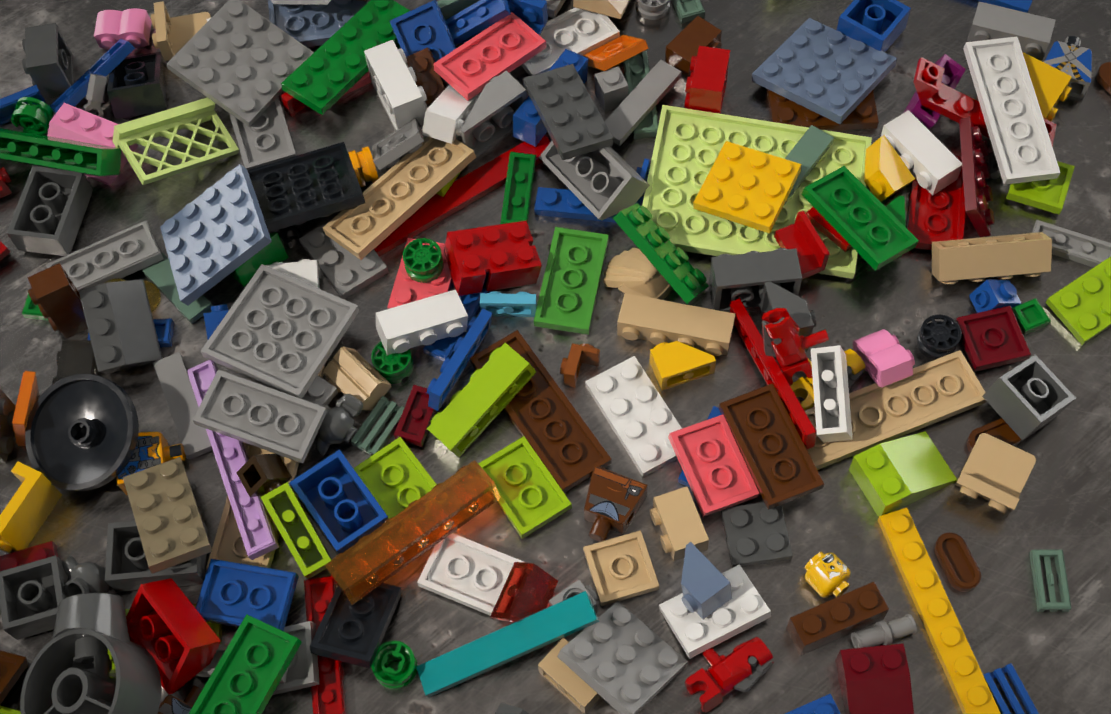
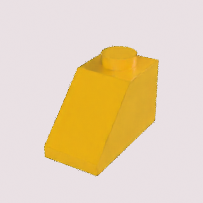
M885 135L881 136L866 149L864 182L880 202L896 194L915 180Z
M674 341L671 343L663 342L650 349L649 363L661 391L714 374L716 359L711 354L679 341Z

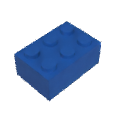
M340 449L289 482L296 496L342 562H345L393 529L388 516Z

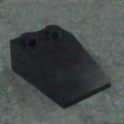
M161 52L126 57L109 73L107 93L115 119L123 118L124 120H130L139 115H151L167 110V93Z

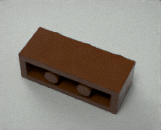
M60 263L27 277L32 287L28 290L30 298L35 305H38L44 318H48L55 332L60 330L67 339L88 329L79 291Z
M871 582L790 617L786 629L799 655L802 656L883 620L889 608L875 582Z

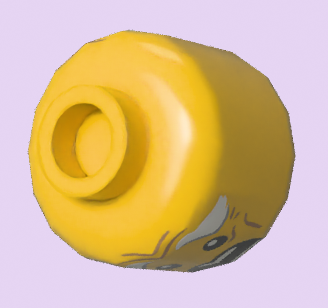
M819 552L804 567L806 570V582L822 598L832 595L837 598L850 587L847 582L851 575L850 569L834 553L824 554Z

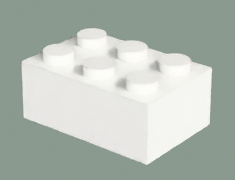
M391 40L365 50L364 53L371 82L395 130H398L415 118L423 130L425 112L428 108L424 101L427 100L423 87H417L415 83L417 78L413 68H407L405 64L407 59L403 49H397L394 41Z

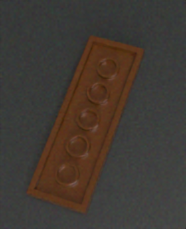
M518 330L470 357V362L475 370L481 369L489 361L491 353L506 343L535 369V375L503 410L522 437L525 436L564 493L591 477L594 466L604 469L612 464V459Z

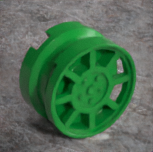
M22 97L18 99L15 106L16 110H14L11 117L13 125L15 127H23V132L38 135L46 134L49 122L54 115L52 108L36 98Z
M427 238L413 240L403 251L405 269L412 280L427 283L435 280L442 273L444 263L441 249L433 240Z
M382 342L378 343L373 349L371 355L372 364L390 384L400 383L402 379L411 375L414 364L410 349L403 353L387 355Z
M388 641L380 645L371 667L375 677L383 687L390 690H400L406 688L414 681L417 675L416 666H418V663L408 645L400 641Z

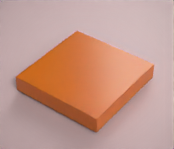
M621 35L583 56L588 58V66L606 71L649 48L644 39Z
M32 371L23 372L12 421L18 446H26L25 431L27 421L34 404L39 398L36 372Z

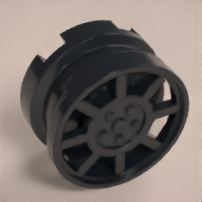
M938 314L928 317L923 322L917 336V346L920 352L933 360L954 353L961 339L960 326L954 319L946 315ZM935 319H942L944 321H935Z

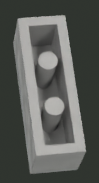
M979 1L967 41L1018 37L1022 52L1032 57L1043 59L1050 44L1056 20Z

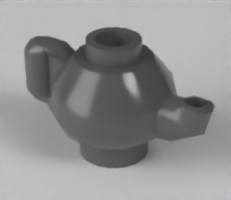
M344 394L342 398L337 400L336 406L333 408L326 404L323 406L326 408L327 413L319 428V436L316 443V450L322 456L327 453L331 444H338L343 441L349 443L357 431V428L354 427V417L358 416L363 409V403L351 394Z
M71 555L66 556L62 561L64 571L68 575V580L65 584L67 597L87 593H107L121 597L117 592L110 589L109 585L105 582L104 567L93 562L77 563Z

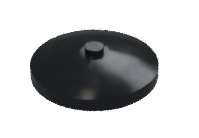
M76 374L65 377L46 389L30 412L25 431V444L29 460L33 468L43 473L53 486L71 491H88L99 488L117 477L129 463L138 440L139 423L137 412L126 391L109 379L93 374Z

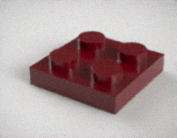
M1011 306L961 316L955 320L960 326L961 341L974 372L1024 361L1031 356Z

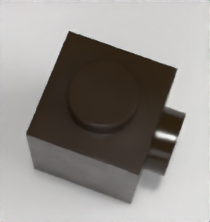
M278 454L253 455L236 472L250 497L264 496L287 483L292 478Z

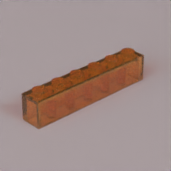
M474 460L467 466L461 467L443 483L434 486L430 492L419 500L411 502L402 512L387 519L375 531L360 538L351 548L336 555L325 567L337 586L353 605L498 501L500 495L496 484Z

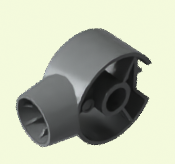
M87 593L70 596L61 600L58 605L53 639L37 654L24 679L20 701L21 714L158 713L162 690L160 672L152 655L141 645L130 641L123 598L107 593ZM108 649L114 660L116 677L110 676L112 662L108 655Z

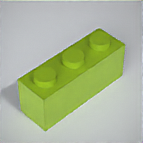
M288 482L260 497L304 577L310 579L334 565L332 558Z

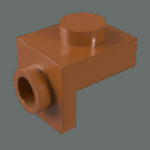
M572 343L568 358H563L560 367V374L564 375V386L576 387L582 363L599 366V349L590 344L578 345Z

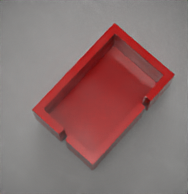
M527 221L447 232L444 253L459 296L482 292L486 277L485 272H489L485 286L487 291L537 283L542 264L535 245L532 246L533 238Z

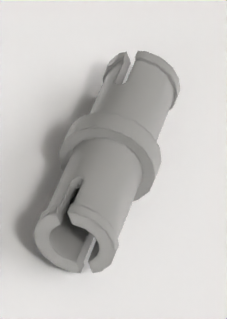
M906 614L903 617L888 622L884 620L878 621L873 627L856 633L853 632L851 633V640L854 648L873 647L880 644L890 645L895 639L915 634L917 626L913 617Z

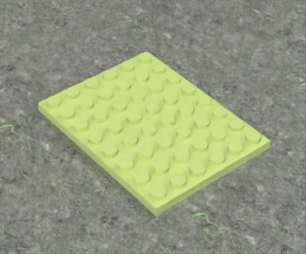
M662 105L647 179L649 187L645 190L642 206L649 210L654 223L668 232L670 235L669 240L676 248H681L683 251L712 256L746 254L750 251H774L780 248L774 238L775 231L794 224L798 212L803 210L806 214L813 207L801 195L804 187L843 166L866 187L864 182L866 149L871 145L872 137L822 130L834 137L833 144L783 206L769 234L694 209L693 202L725 141L785 159L809 128ZM815 228L830 254L825 270L819 273L853 279L858 252L853 247L844 252Z

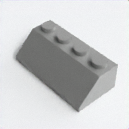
M551 141L539 157L601 221L634 205L649 187V184L610 146L562 160L553 141Z

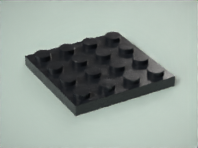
M344 142L248 170L269 234L289 226L301 225L312 219L328 217L332 213L345 209H354L359 205L365 204L361 187Z

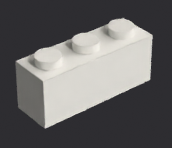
M448 85L427 108L422 135L452 144L458 136H461L460 129L480 93L467 101L451 85Z
M909 110L883 126L881 136H886L922 188L927 189L934 195L958 179L962 162Z
M456 289L375 313L376 330L387 355L403 353L410 348L420 345H430L436 340L446 337L459 336L466 332L468 315Z
M840 345L812 348L811 362L817 436L823 443L853 440L846 354Z

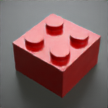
M699 46L697 56H692L691 74L686 82L685 92L687 93L684 108L721 114L728 77L730 50Z

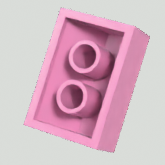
M63 103L49 123L47 136L115 147L112 142L114 126L119 124ZM130 145L129 148L131 149V151L135 152V150L138 148V145ZM122 150L120 171L128 162ZM84 173L85 176L109 186L118 176H97Z

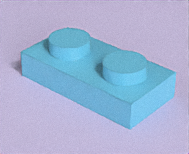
M497 291L480 293L481 310L484 308L492 312V317H535L537 297L536 294L528 292H518L516 294H503Z

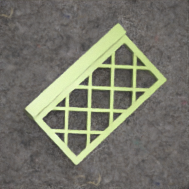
M208 97L114 126L112 142L116 148H121L142 185L236 155L239 152V148L214 110L215 103ZM212 120L216 128L215 131L200 127L203 122ZM187 129L193 131V135L189 139L177 135V131ZM197 133L210 137V144L206 145L195 141ZM159 136L170 139L167 147L152 141ZM216 139L226 143L229 148L221 150L212 146ZM173 141L188 145L186 152L183 153L172 149ZM134 144L145 146L143 155L131 151L129 146ZM191 147L205 151V156L198 158L189 155ZM149 148L164 153L162 160L148 157ZM167 155L182 159L181 164L174 166L165 163ZM143 163L158 167L157 172L146 175L141 167Z

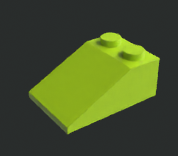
M926 431L880 443L853 457L849 471L878 517L900 510L957 482V478Z

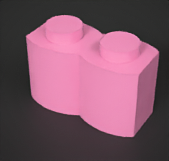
M144 9L100 11L97 15L94 38L99 47L109 50L119 39L129 41L135 49L149 45L152 21L147 10Z
M882 329L853 341V350L866 365L864 370L869 373L878 386L884 387L913 375V366L915 365L913 354L910 350H905L900 345L898 338L894 334L891 335L887 330Z

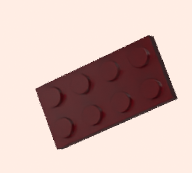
M966 117L959 119L965 211L979 237L991 236V225L995 223L993 211L991 208L989 209V202L993 201L990 186H987V179L991 178V172L988 163H985V157L989 156V149L986 140L982 141L979 126H974L971 118Z

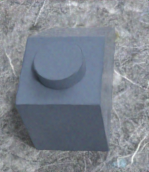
M689 542L685 548L681 580L683 597L681 599L691 613L696 612L704 620L732 599L731 583L692 542Z

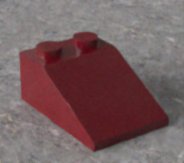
M904 643L840 650L835 661L845 714H914L911 678Z

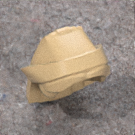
M637 248L623 251L620 255L613 257L606 265L607 269L604 271L603 283L605 287L618 288L623 294L628 293L664 300L672 290V286L640 249Z

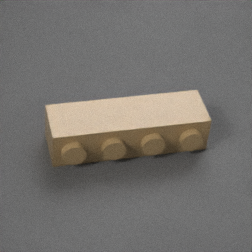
M1043 232L932 242V275L943 284L958 283V280L964 279L981 282L985 281L986 277L1011 279L1013 275L1020 274L1028 277H1037L1042 272H1051L1052 239Z
M624 293L617 321V335L623 336L628 340L641 339L650 341L655 345L663 342L679 341L713 356H728L735 313Z

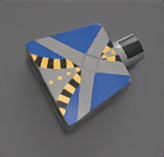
M1069 36L1065 39V42H1054L1044 63L1072 76L1069 87L1072 90L1069 96L1083 99L1091 83L1092 51L1089 48L1081 47V40L1078 37Z

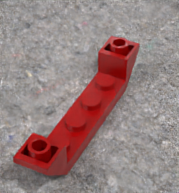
M921 57L918 60L913 81L921 105L959 123V119L970 117L974 126H979L981 134L990 138L979 101L941 83L945 68ZM1043 118L1053 147L1057 124Z

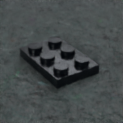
M343 573L311 642V654L370 669L401 597V587Z

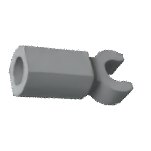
M90 73L86 94L88 102L83 106L82 110L89 112L91 109H95L96 115L103 118L104 113L101 103H104L108 77Z

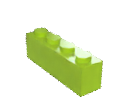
M504 343L491 353L489 361L481 369L476 370L471 375L470 382L452 396L450 404L432 418L431 424L427 429L450 451L460 457L535 375V369L508 344Z

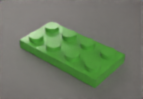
M555 227L534 317V326L589 335L609 235Z

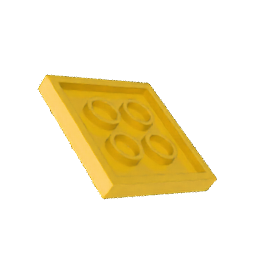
M725 141L693 202L694 209L770 234L801 172V164Z

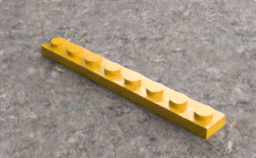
M908 508L879 516L877 520L962 713L1001 714Z

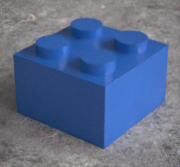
M853 0L840 15L836 31H840L842 34L861 41L876 50L886 52L905 30L911 8L897 0Z

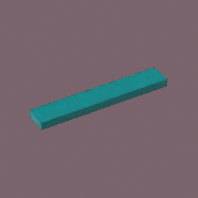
M584 591L416 666L425 695L431 697L599 622L588 593Z

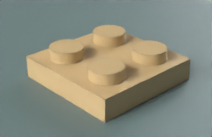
M641 530L583 547L600 606L659 590V583Z

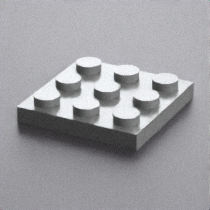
M617 601L598 617L599 622L586 627L565 645L557 657L620 714H637L684 669L688 661Z

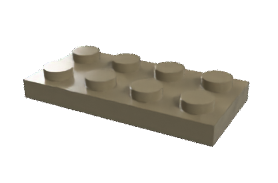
M181 457L123 477L148 567L152 574L212 552Z

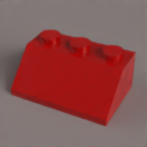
M172 578L140 585L126 616L130 641L141 645L152 655L160 672L161 685L170 695L210 665L221 640Z

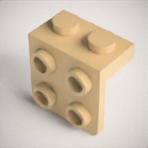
M164 1L154 3V14H151L153 28L156 29V33H152V39L155 48L160 49L165 61L171 60L207 23L206 19L211 18L208 12H201L170 18Z
M982 433L979 435L955 485L961 487L960 493L976 500L980 496L988 500V506L997 511L1005 513L1006 510L1012 512L1020 500L1019 496L1036 463V458L1028 452L989 434Z

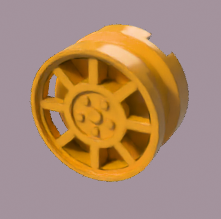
M369 146L363 147L362 151L359 152L355 150L348 152L360 187L366 186L367 182L374 183L379 179Z

